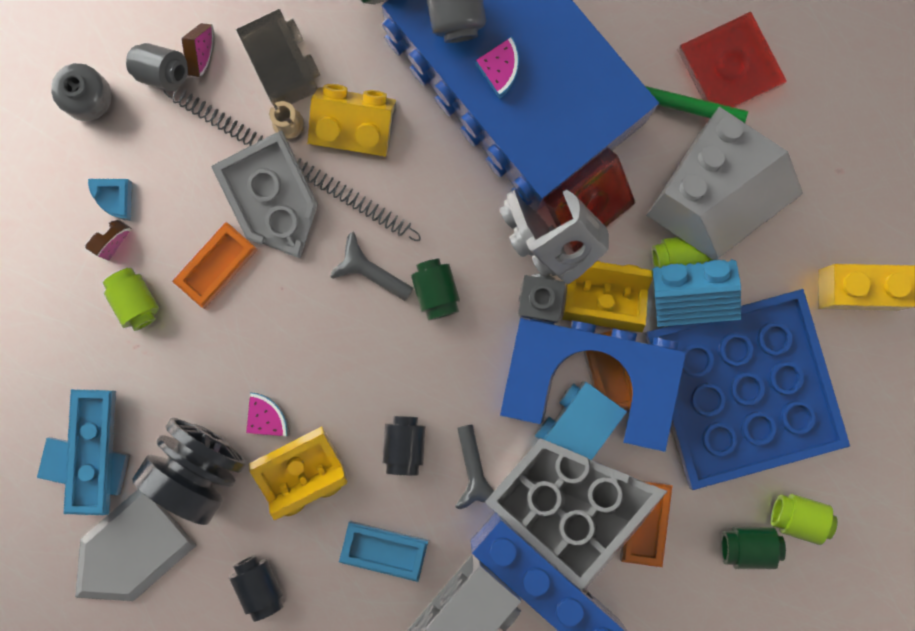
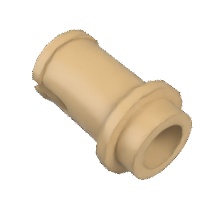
M276 102L275 105L278 109L275 110L271 107L269 112L273 130L276 133L283 131L286 139L296 138L304 128L302 115L289 102ZM287 118H290L292 122L291 124H289L287 121H283Z

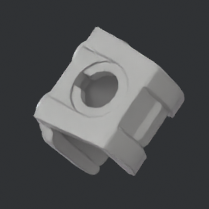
M516 189L510 191L506 195L507 199L504 200V206L500 208L503 219L514 229V234L509 237L510 242L521 257H525L528 254L533 256V263L542 276L557 275L566 284H569L580 277L607 252L609 248V233L606 226L569 190L563 191V195L573 219L556 229L553 225L548 227L540 215L521 199ZM571 241H581L583 243L582 248L578 252L566 255L563 247L565 244Z

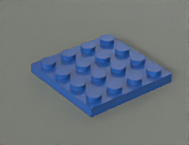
M804 289L741 306V320L673 325L645 332L647 343L652 345L654 337L678 342L677 350L686 352L671 427L689 489H700L850 447Z

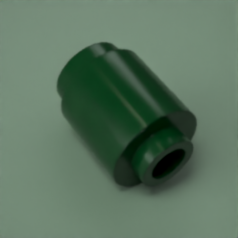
M439 258L417 264L418 272L411 274L421 312H426L428 321L458 313L457 302L460 301L450 264L441 265Z
M733 527L732 531H723L722 560L725 565H733L735 569H777L779 561H784L786 557L784 537L778 536L774 527Z

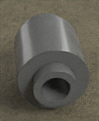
M143 43L132 47L126 57L127 71L136 81L160 89L175 91L181 87L188 75L186 58L181 52Z

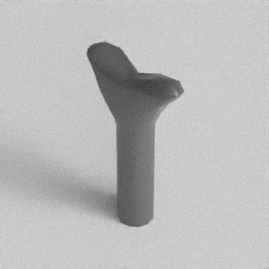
M354 231L347 236L345 259L332 270L330 277L334 279L347 274L359 273L406 301L414 288L370 262L360 249Z
M473 424L457 428L468 475L466 490L455 505L457 509L467 508L476 500L485 503L494 492L483 475Z

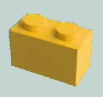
M832 264L818 269V309L899 311L915 307V265Z

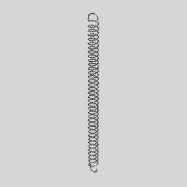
M164 90V93H165L169 98H172V97L169 96V95L166 93V91ZM177 90L174 91L173 103H179L180 107H185L187 111L192 110V114H198L200 119L205 117V122L211 121L212 126L217 125L219 130L224 129L225 134L230 133L231 137L237 136V141L243 140L244 145L249 144L251 146L252 140L257 134L256 131L253 133L250 141L245 143V137L250 132V128L246 130L243 138L238 139L244 124L240 126L237 134L233 136L232 130L237 125V120L234 121L231 129L226 132L225 129L231 120V116L227 118L225 125L219 128V123L224 118L225 113H222L218 122L213 124V119L216 117L218 109L214 111L212 118L207 121L206 116L211 111L212 105L207 108L205 115L201 117L200 112L204 108L206 101L202 102L199 111L194 113L193 110L199 102V97L195 99L192 108L187 109V104L192 100L193 93L187 98L186 104L181 105V100L185 97L187 90L182 92L177 102L174 101ZM263 135L260 136L258 142L263 139ZM308 162L305 163L304 167L302 168V172H304V169L306 168ZM314 166L311 167L309 173L305 176V178H307L308 183L314 181L315 187L320 185L321 191L327 188V194H331L333 192L334 198H337L340 195V202L346 200L347 206L353 203V210L357 209L358 207L359 213H363L366 210V217H369L373 213L372 221H375L379 218V225L385 222L386 229L392 225L391 231L395 232L399 228L398 236L403 235L405 231L409 228L419 236V239H414L411 236H409V238L414 241L421 240L419 233L410 228L411 223H409L405 230L400 234V230L405 219H403L401 223L397 226V228L393 230L398 215H396L394 220L387 226L392 211L389 212L387 217L381 223L380 220L385 208H383L380 214L374 219V215L379 204H377L375 208L372 210V212L369 215H367L372 200H370L369 204L365 207V209L361 211V207L366 196H364L362 201L354 208L359 192L357 193L355 198L348 204V200L351 192L353 191V188L350 190L348 195L343 200H341L342 194L347 185H344L341 192L337 196H335V192L340 181L337 182L336 186L333 188L331 192H328L330 184L333 181L334 177H332L330 182L322 189V185L324 179L327 176V173L324 175L323 179L317 185H315L316 179L319 173L321 172V169L318 170L316 176L311 181H309V177L314 169Z

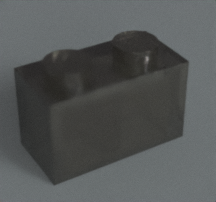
M278 9L236 29L256 73L276 110L278 109L275 105L276 102L287 101L293 104L316 92L318 87L314 79L321 75L311 54L303 57L297 45L304 40L294 19L285 21L281 10Z

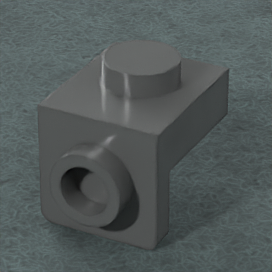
M541 274L524 275L518 300L520 302L518 315L523 318L557 323L561 315L565 282L555 280V277L550 275L547 277Z

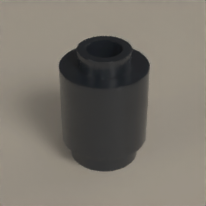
M393 416V424H385L382 463L386 464V474L419 475V465L424 463L426 426L418 425V417Z
M256 555L233 566L235 573L229 577V580L244 613L250 614L254 622L265 619L283 608L280 599L283 593L267 559L258 561Z

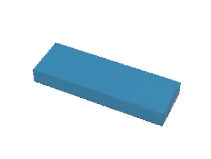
M71 389L64 514L108 515L110 512L116 391Z

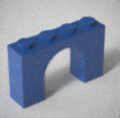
M520 318L500 416L542 424L545 418L552 380L558 367L567 358L576 353L589 350L600 351L618 360L624 366L631 379L633 395L623 443L666 452L686 352L677 350L678 342L654 337L653 343L650 345L636 342V333L612 329L611 336L595 333L596 325L572 320L571 327L567 328L554 325L553 322Z
M496 512L470 540L472 554L557 631H628L617 616L589 591L585 594Z

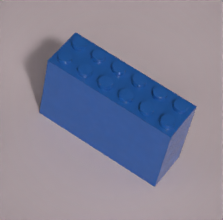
M427 0L386 1L381 5L384 22L381 24L387 33L384 38L390 48L398 56L402 53L406 55L412 63L409 68L419 83L423 86L428 83L438 94L435 100L439 107L449 117L453 113L463 124L460 130L468 142L474 147L479 144L489 155L485 160L492 171L500 178L505 175L514 185L511 191L516 189L521 199L531 206L535 212L539 211L641 128L659 104L573 0H483L486 15L484 27L477 31V38L458 43H445L444 37L433 33ZM512 37L519 55L518 71L510 90L499 99L476 66V60Z

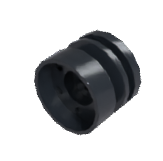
M171 418L166 425V430L174 438L162 435L156 441L157 445L169 456L168 459L147 455L132 478L133 484L149 499L173 514L196 524L207 525L223 502L221 494L211 485L212 482L226 487L233 486L236 480L228 470L237 473L242 472L247 462L226 440L209 429L178 418Z

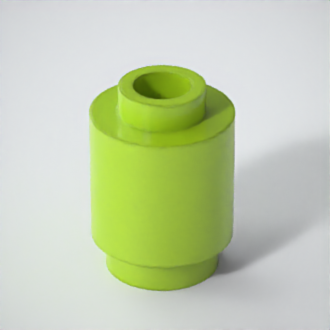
M679 237L662 239L661 244L652 246L654 267L662 268L664 265L683 264L686 266L689 263L695 265L697 262L704 264L706 261H713V259Z
M125 268L115 272L103 281L106 289L104 295L123 328L132 326L133 330L137 331L147 327L156 320L154 314L160 308L142 276L135 274L132 268Z
M790 494L789 496L779 495L774 503L771 513V525L779 528L782 534L822 545L826 539L830 540L833 538L837 529L838 519L837 516L833 515V508L830 505L795 494Z

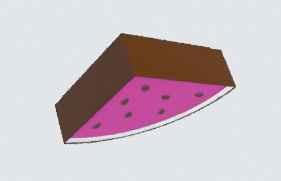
M200 23L181 39L183 53L187 61L188 76L201 77L209 65L214 43L213 24Z
M121 220L109 222L110 228L104 235L96 232L87 242L85 248L96 256L109 261L132 229Z

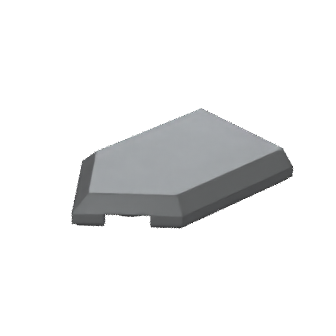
M279 131L211 167L246 239L301 258L318 203L283 131Z
M137 489L80 539L75 598L134 601L194 549L196 544L166 509L153 502Z

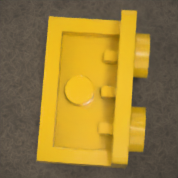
M326 84L323 87H319L311 97L307 144L386 157L389 149L392 115L395 110L396 100L387 98L386 93L376 90H366L363 94L348 92L347 87L339 84Z
M597 260L580 277L566 284L562 320H573L642 333L646 326L648 289L653 280V271L642 269L636 265H617Z
M323 427L249 463V472L268 501L269 513L273 520L297 514L308 503L320 497L326 498L336 494L348 482L344 464Z

